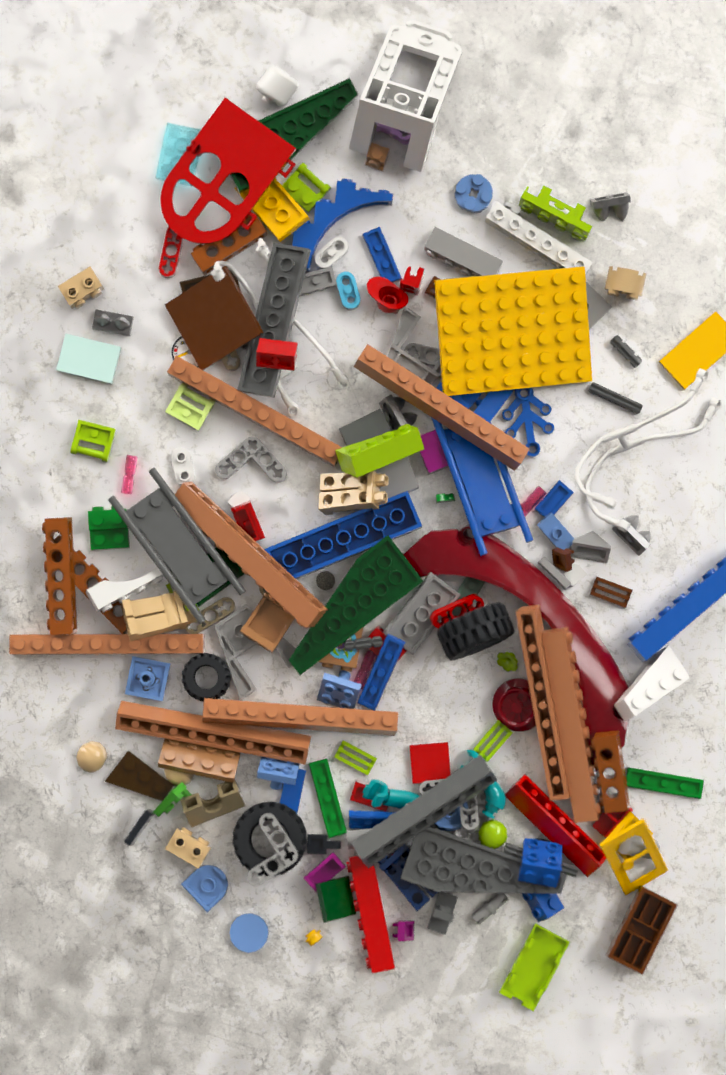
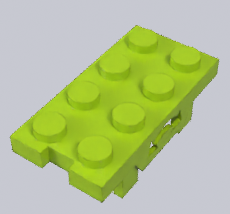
M527 186L519 202L523 212L527 214L533 213L538 216L537 218L540 221L554 224L557 230L567 231L576 240L581 241L583 239L586 241L592 228L591 225L581 221L586 207L577 203L576 207L573 208L550 196L552 189L543 186L538 197L528 193L529 187ZM549 201L554 202L555 207L549 205ZM564 208H566L570 212L566 214L560 210H564Z
M535 923L499 993L510 999L514 996L522 1000V1006L534 1011L554 976L570 941Z

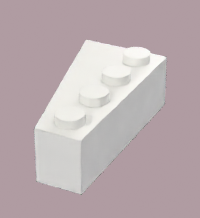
M669 645L656 653L652 661L646 665L633 684L614 704L624 721L636 716L690 678Z

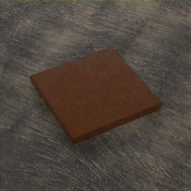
M227 266L221 268L225 277L220 281H215L211 274L165 304L166 309L201 370L207 369L264 333Z

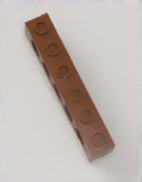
M72 517L45 518V522L42 524V531L45 534L46 540L43 543V551L46 553V561L44 562V570L47 573L45 590L48 592L46 610L49 611L47 629L50 630V635L75 634L78 631ZM56 532L61 535L60 542L54 540ZM57 551L60 552L62 555V559L60 562L56 561L55 559V553ZM57 571H60L63 574V579L61 581H58L56 579L55 575ZM58 590H61L64 594L62 600H59L56 596ZM59 609L65 613L63 620L59 619L57 615Z
M58 535L54 540L60 542L61 536ZM74 550V569L78 565H83L85 569L81 575L75 573V586L88 598L86 590L89 589L88 582L90 579L95 578L98 583L103 580H109L106 577L102 579L98 575L100 571L93 564L89 566L86 563L85 559L87 557L80 550L77 552ZM57 551L55 559L58 562L61 561L62 555ZM119 601L112 604L113 608L104 613L102 610L100 611L121 634L127 632L123 615L117 617L114 613L115 608L121 606Z

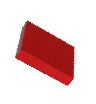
M448 742L410 745L413 784L429 780L446 779L451 775Z

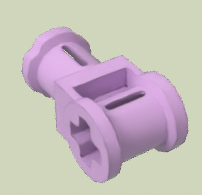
M378 123L376 132H384L391 135V138L398 140L401 144H409L410 133L402 137V133H405L404 131Z

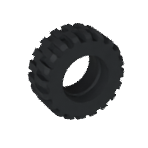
M498 602L477 608L448 621L438 628L437 636L446 657L450 660H457L483 651L508 639V637L514 634L515 628L505 605Z
M276 802L259 803L247 809L236 822L232 840L235 855L248 871L269 858L256 852L252 845V833L256 826L259 825L261 816L271 813L286 829L289 839L298 852L297 860L275 876L285 874L298 864L305 852L307 844L306 828L301 817L287 805ZM264 818L265 821H274L272 818ZM286 848L284 850L286 852L284 858L293 860L295 853L293 851L289 852ZM274 860L269 861L267 864L268 870L271 872L276 871L278 863ZM263 865L260 867L262 871L256 873L259 876L265 874V876H269V874H267L264 870Z

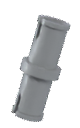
M498 893L489 902H484L485 905L471 916L480 925L491 914L497 913L496 910L509 899L504 893Z

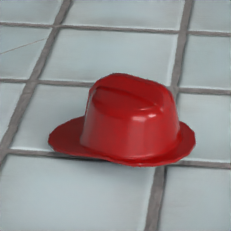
M377 276L369 279L367 282V291L377 301V306L382 312L397 314L400 309L407 305L408 295L390 280Z

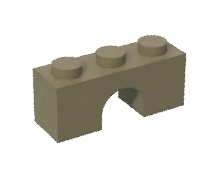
M235 780L234 783L226 781L216 785L218 794L213 799H202L199 793L180 800L191 828L245 807L241 791Z

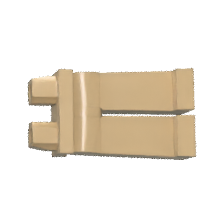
M375 471L358 478L347 473L320 474V491L322 493H319L318 509L325 515H333V512L355 509H379V505L388 503L387 493L380 491V487L388 486L389 478L386 474H377Z
M175 591L161 596L132 601L126 599L122 600L121 603L130 641L179 628L180 630L186 629L187 624L196 622V619L190 611H184L183 606L186 605Z

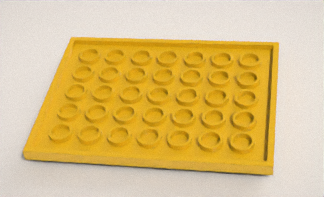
M585 267L434 280L442 390L447 396L592 381Z

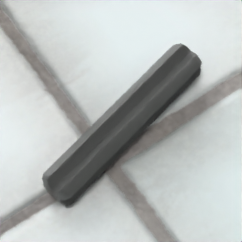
M592 382L588 391L633 413L639 414L642 410V404L595 382Z

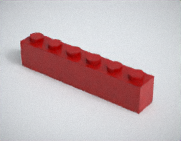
M526 774L505 793V797L551 842L562 845V853L586 877H589L601 867L607 859L603 850L553 801H550V798Z
M359 855L350 856L346 865L348 873H352L353 876L350 885L352 892H356L357 900H354L356 912L360 911L361 919H357L359 930H364L365 938L361 940L363 950H368L369 957L365 958L367 969H371L372 974L395 969L375 866L372 865L370 868H367Z

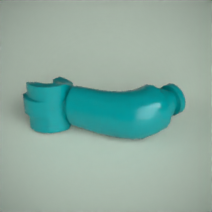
M467 750L470 757L477 758L480 756L476 751ZM497 781L484 789L487 803L485 805L486 810H482V813L492 819L495 818L494 813H497L499 809L503 810L506 804L504 791Z
M376 779L371 780L365 786L362 796L365 799L372 800V807H380L383 804L397 809H402L407 803L420 797V795L409 791L388 789L384 782Z

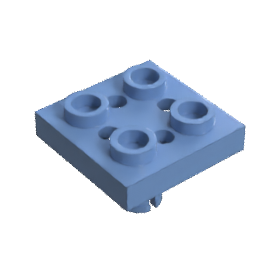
M132 656L125 694L163 701L171 664Z
M345 670L339 671L338 677L324 673L317 700L340 708L354 709L362 684L350 681L351 674Z
M261 757L257 778L270 780V787L274 790L282 789V783L295 785L300 763Z

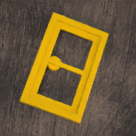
M641 819L600 843L625 896L638 889L640 885L643 886L668 871L645 819ZM639 833L647 849L621 863L614 847ZM649 853L656 868L630 882L625 870L632 869L634 866L633 861Z

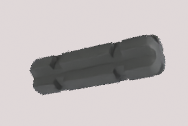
M616 335L610 341V344L614 348L617 347V351L627 361H631L630 364L636 368L642 362V359L638 355L636 356L635 352L625 342H622V338L619 335Z
M376 636L372 639L370 637L355 639V641L346 640L344 642L346 651L355 648L358 650L372 648V646H382L381 636Z

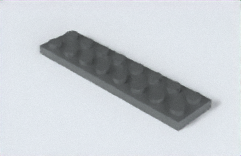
M273 243L255 316L264 333L251 340L248 344L237 390L275 398L282 369L257 367L256 351L260 338L289 341L311 252L310 249Z

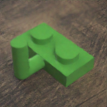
M181 782L153 812L158 817L164 812L168 814L175 807L174 802L177 804L183 797L185 798L192 794L186 789L187 786Z

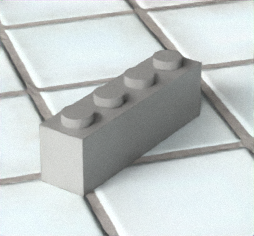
M434 227L424 247V251L427 252L428 256L444 260L443 263L449 267L456 266L460 268V272L467 276L471 274L474 276L495 275L498 273L503 262L437 227Z

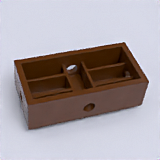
M640 885L605 955L643 975L678 904Z

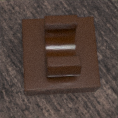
M558 547L553 549V565L565 572L572 570V564L575 562V559L571 558V554L574 553V550Z

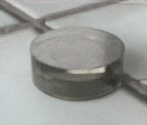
M329 571L319 573L316 578L317 586L324 591L332 589L335 585L334 575Z

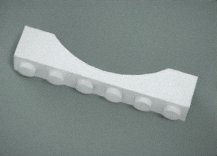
M156 567L148 574L130 581L112 582L103 580L87 589L86 595L96 612L102 610L104 613L113 608L112 604L117 601L122 603V600L130 598V594L143 592L147 589L146 586L153 583L155 585L161 582L164 575Z

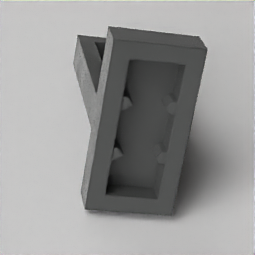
M444 892L438 893L427 929L446 935L449 923H452L454 918L453 911L458 897Z

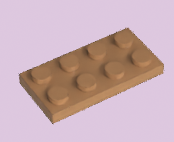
M165 738L158 767L234 783L241 752Z

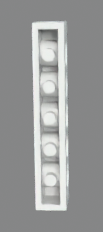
M498 202L494 204L486 216L485 223L558 269L583 266L585 267L586 275L593 263Z

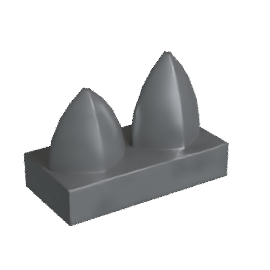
M627 192L590 199L591 207L596 216L602 221H605L608 217L610 206H612L615 215L621 221H624L628 214L629 203H631L630 195Z
M95 310L92 329L130 336L134 317Z
M391 394L379 402V405L383 412L386 411L392 429L397 430L405 424L413 425L417 419V414L401 413L405 400L400 397H393Z
M638 515L622 518V520L630 524L627 532H623L615 526L612 530L639 556L651 545L650 531H636L639 523Z

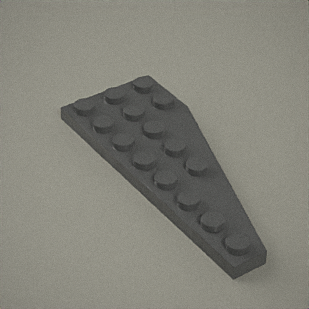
M428 827L414 837L400 879L436 892L561 894L567 875L560 873L557 888L518 881L522 863L521 858L436 828Z

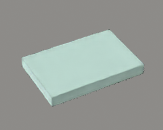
M65 334L56 370L112 384L121 347Z

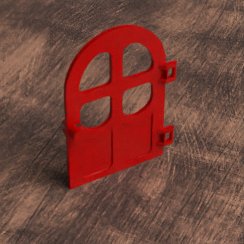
M225 97L195 139L191 140L190 146L186 147V151L165 179L160 202L166 223L181 238L198 244H210L221 241L233 234L239 226L248 231L257 218L251 210L279 173L286 178L296 164L289 158L296 148ZM203 153L215 154L221 162L219 172L210 183L203 182L189 170L194 159ZM287 163L290 164L291 166L288 168V170L286 172H283L282 170L285 167V165ZM233 173L244 175L249 183V193L239 205L233 204L219 193L220 186ZM180 180L187 181L201 192L200 198L185 216L178 215L173 206L174 189ZM211 201L216 202L231 215L230 220L226 224L215 230L201 231L195 226L196 219ZM251 216L252 219L249 221V223L247 225L244 224V221L247 219V217Z

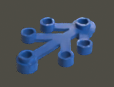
M532 387L515 389V400L508 409L503 411L502 418L505 421L512 420L514 411L521 403L523 411L513 425L506 429L505 433L507 434L509 430H512L514 432L512 438H515L516 432L525 423L526 447L533 446L536 449L535 453L528 451L527 456L536 457L540 452V445L535 442L532 421L540 426L545 434H551L554 431V425L546 422L531 411L529 402L539 408L540 413L544 416L550 414L551 406L546 403L544 404L533 395ZM522 390L527 392L526 397L521 396L520 392ZM542 407H548L549 412L544 413ZM505 412H510V413H511V417H510V418H506V417L504 416V413H505ZM546 425H550L552 427V430L550 432H547L545 430Z

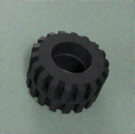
M209 653L198 654L189 659L190 661L185 664V668L182 670V683L185 691L194 699L203 702L204 698L220 699L221 696L225 695L230 687L231 680L230 669L226 662L217 655ZM210 666L216 670L218 681L214 687L203 689L197 685L195 675L201 667Z

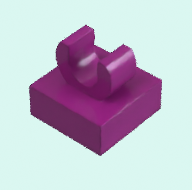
M405 920L393 923L392 926L398 927V933L392 934V937L398 938V941L414 940L415 921Z

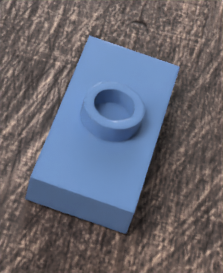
M550 512L537 524L538 528L556 548L566 549L572 546L573 536L553 513Z

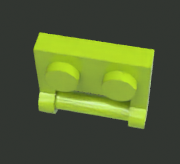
M303 162L282 186L297 204L309 214L315 207L316 201L323 199L331 190V187L328 184L325 185L307 169L308 166ZM302 174L320 189L318 194L299 179Z
M78 420L70 453L75 455L79 453L99 458L103 462L108 463L116 429ZM80 440L105 446L104 452L79 446Z

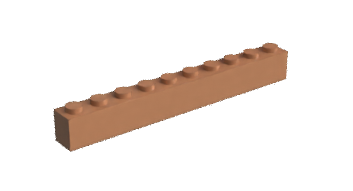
M367 344L353 366L514 471L519 467L530 450L369 344Z
M176 356L167 371L170 377L213 399L333 467L336 466L338 458L335 450L342 448L341 446L182 358Z
M193 482L183 483L175 493V496L204 535L211 538L217 548L224 550L232 562L240 565L242 571L246 575L251 576L257 586L265 589L272 600L279 602L286 613L294 616L297 619L296 622L301 627L306 629L314 627L327 611V608Z
M540 605L524 606L516 611L549 798L550 801L569 799L570 793L542 640L544 627Z
M568 627L548 629L542 633V640L574 822L597 821L603 813V807H601L598 801L599 788L597 783L595 784L594 779L596 769L591 761L593 750L588 744L590 733L589 728L585 727L586 710L582 708L581 704L583 693L578 687V682L580 681L579 671L575 670L576 653L572 651L571 647L573 636L569 632Z
M128 634L10 635L9 654L205 653L204 634H157L134 641L129 640Z
M204 698L202 722L395 736L398 727V712Z
M121 701L117 712L115 725L117 730L306 765L311 740L309 735L260 726L202 722L203 716L126 701Z

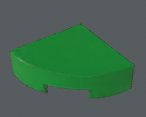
M453 493L436 495V504L455 501Z

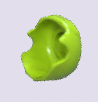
M496 819L483 822L478 831L481 844L492 849H497L504 845L508 837L506 827Z

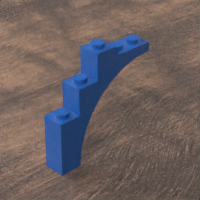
M351 179L337 181L335 203H331L332 201L328 199L316 201L314 223H310L308 220L293 233L292 246L311 250L306 272H310L312 258L319 242L337 221L362 208L376 205H392L393 194L388 190H378V192H372L368 188L356 190V182H353Z

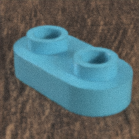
M342 272L336 279L340 299L346 309L353 310L360 304L356 280L352 273ZM347 279L350 283L343 285L342 281ZM352 297L355 301L348 303L347 299Z

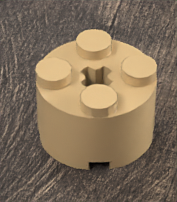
M609 266L605 290H608V295L619 296V293L626 294V298L632 300L642 297L646 273L643 272L642 276L638 275L639 271L617 267V271L612 270L613 266Z

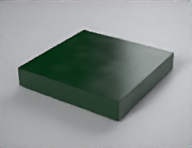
M349 876L316 884L323 923L356 914Z

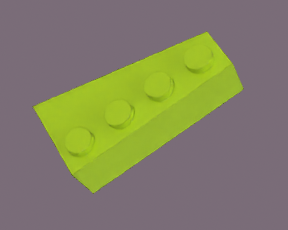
M405 424L397 430L386 432L335 451L341 471L358 478L424 450L419 429L410 424Z

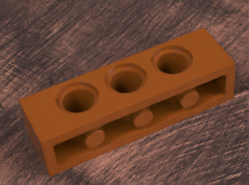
M248 216L244 224L247 225L252 217ZM258 217L248 229L249 234L247 236L239 235L240 230L244 229L242 226H239L233 234L221 241L204 245L199 244L192 249L191 256L204 276L214 270L215 262H227L257 243L259 238L263 239L268 235ZM226 239L233 240V244L230 247L223 245ZM210 249L217 250V255L209 257L207 252Z
M619 730L597 732L594 739H591L592 750L596 751L597 757L594 758L595 769L599 770L597 785L602 790L600 805L604 807L605 813L628 811L630 800ZM605 749L610 750L612 756H605L602 751ZM611 768L615 774L608 775L605 769ZM614 787L617 789L618 793L612 794L609 792L608 788Z

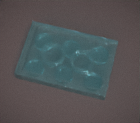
M167 123L156 179L165 181L168 174L186 151V147L190 146L191 140L195 139L201 129ZM199 157L194 159L189 168L190 172L196 175ZM185 180L178 182V184L192 186Z

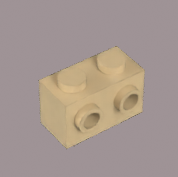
M91 267L58 286L72 309L74 307L76 309L80 308L86 303L87 299L98 297L102 294L101 291L104 290Z
M184 827L182 829L177 828L165 849L199 869L212 848L208 846L210 842L202 837L196 839L191 836L193 832ZM179 838L183 839V845L178 843ZM196 848L200 849V855L195 853Z

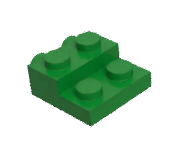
M100 506L92 507V511H88L91 550L130 548L129 528L113 506H111V510H104V507Z

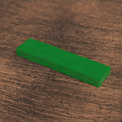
M328 759L308 763L328 838L346 834L347 830Z
M627 767L626 771L627 787L697 799L702 798L704 780Z

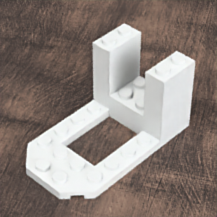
M416 21L406 22V25L401 27L398 25L390 26L360 98L349 149L367 155L378 123L411 134L403 167L418 172L422 171L431 148L443 100L462 53L461 47L455 45L452 41L453 37L449 32ZM402 50L437 61L426 92L390 81Z

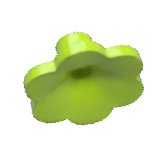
M498 653L497 664L503 667L505 671L510 672L511 670L516 671L518 669V660L514 653Z

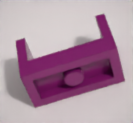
M436 430L420 435L424 450L419 451L428 475L448 468L449 466Z
M333 851L311 870L304 879L317 893V883L331 880L341 870L346 868V865Z

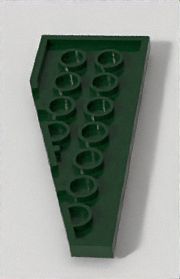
M348 78L258 121L296 148L289 158L292 160L358 97V93L351 79ZM240 173L230 174L239 193L249 189L248 180L244 175Z
M389 535L356 559L325 605L327 611L314 627H310L289 658V662L299 675H302L423 582Z

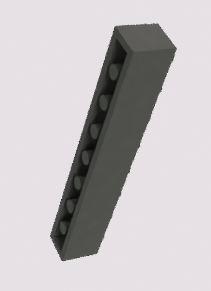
M480 755L472 759L461 769L454 771L446 779L438 782L430 790L423 792L414 801L407 803L396 813L391 814L386 820L375 825L370 831L359 836L351 844L367 868H370L496 782L497 778Z

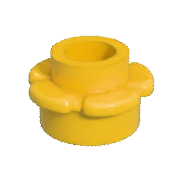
M313 929L306 935L307 940L305 942L313 946L323 938L320 934L321 930L316 931Z

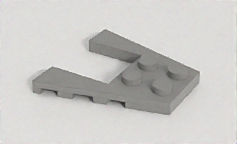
M405 306L387 357L427 383L432 384L441 375L440 359L434 368L431 369L401 349L421 316Z
M247 604L214 625L240 700L257 690L236 659V657L256 645L255 642L240 633L241 628L253 613V610ZM282 638L276 650L288 668H290L292 664L289 662V658L296 648L286 639Z

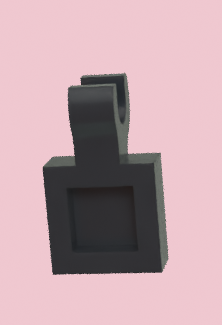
M308 834L307 854L326 855L327 849H341V841H327V835Z

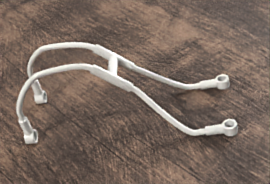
M259 238L256 252L259 257L264 258L268 267L269 257L267 254L270 251L263 239ZM215 262L214 271L212 272L215 281H220L225 277L221 266H227L249 293L257 311L259 300L237 270L227 262ZM295 314L293 323L328 361L331 371L337 379L338 387L342 390L349 387L348 378L343 376L327 352L297 321ZM279 379L277 389L287 406V412L290 416H296L299 413L298 405L293 403L288 393L283 390ZM346 381L344 385L340 384V382Z
M703 369L697 371L696 379L690 388V393L683 401L636 425L632 424L602 436L582 457L575 469V480L580 491L586 495L591 510L599 519L617 527L623 532H627L630 524L625 520H618L600 514L592 501L604 504L609 509H614L617 501L612 497L590 493V485L598 469L608 456H613L642 445L645 441L679 437L699 432L705 428L715 411L720 409L722 401L713 397L703 417V422L696 428L639 437L628 441L625 436L686 405L693 395L697 393L701 384L707 380L708 371ZM618 438L621 444L610 448L599 459L584 488L580 480V470L588 457L601 443Z

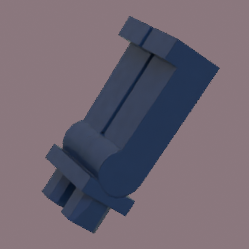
M405 843L397 848L390 857L386 856L378 861L380 864L379 868L387 874L414 909L419 911L430 898L417 884L400 879L410 851ZM423 887L432 898L438 893Z

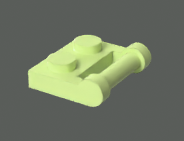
M182 383L165 412L199 431L216 401L201 396ZM184 394L204 405L205 408L202 411L180 398Z

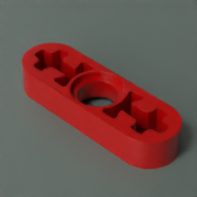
M169 226L166 231L159 264V272L164 278H172L176 274L183 238L176 235V242L172 241L173 234L171 231L173 230ZM169 246H175L177 252L175 255L170 256L166 253V249ZM164 258H167L169 260H175V262H170V267L173 270L169 271L168 274H166L165 270L163 269V267H167L168 261L164 260Z
M470 594L433 611L430 615V621L436 628H439L458 616L483 607L484 601L477 594ZM473 600L477 601L475 607L472 606ZM455 607H461L462 609L458 616L452 614ZM439 615L443 617L440 623L437 621Z

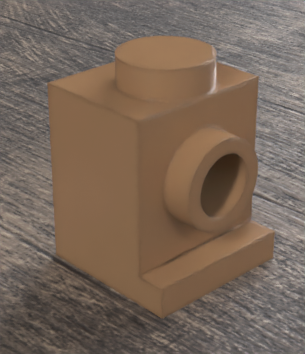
M372 142L366 156L365 165L383 172L390 149Z

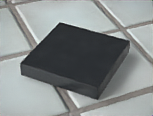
M151 809L144 811L124 840L125 844L128 846L134 845L155 814Z

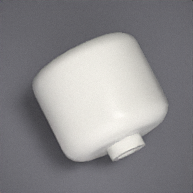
M270 65L258 82L257 90L264 95L262 99L272 105L274 102L279 106H285L299 84L294 78L275 65Z

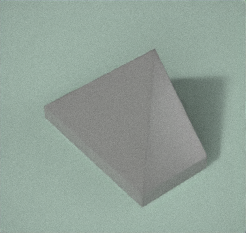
M591 531L573 540L571 550H574V553L571 554V557L608 563L611 546L594 531Z

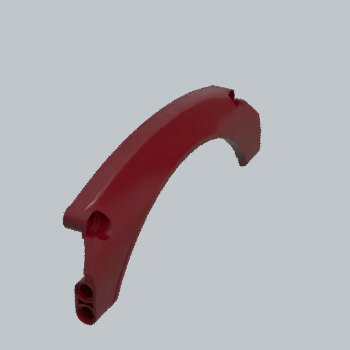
M469 524L460 531L458 529L431 530L403 554L420 577L428 576L432 572L435 575H458L491 583L520 598L529 606L540 605L541 616L552 629L568 627L569 632L573 636L571 647L572 651L576 653L575 670L579 671V686L583 693L582 708L586 710L585 727L589 728L590 733L588 744L591 746V739H594L597 732L619 730L621 747L625 746L629 719L624 721L614 704L629 687L610 652L591 625L572 602L538 568L494 535L482 537L488 554L480 556L475 539L467 535V529H471ZM605 749L602 751L605 756H612L610 750ZM593 751L592 765H594V758H597L596 751Z

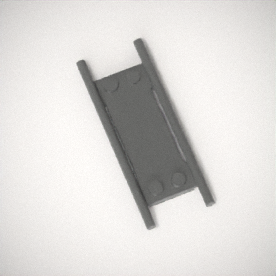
M154 467L148 472L160 488L127 511L124 510L114 495L108 501L198 623L201 624L206 619L195 604L221 587L228 580L239 595H242L246 590ZM173 506L175 507V509L178 511V513L181 515V517L184 519V521L187 523V525L190 527V529L192 530V532L195 534V536L198 538V540L201 542V544L204 546V548L207 550V552L209 553V555L212 557V559H213L215 562H212V561L210 560V558L207 556V554L205 553V551L202 549V547L199 545V543L196 541V539L193 537V535H192V534L190 533V531L187 529V527L185 526V524L182 522V520L179 518V516H178V515L176 514V512L173 510V508H172Z

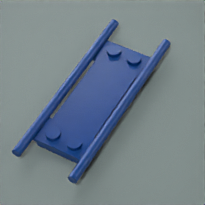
M479 399V400L475 401L477 407L479 406V404L482 402L483 399ZM432 418L480 556L488 554L482 537L514 529L518 526L521 527L526 543L532 542L533 537L507 466L497 460L512 504L509 503L493 457L449 428L443 429L442 424Z

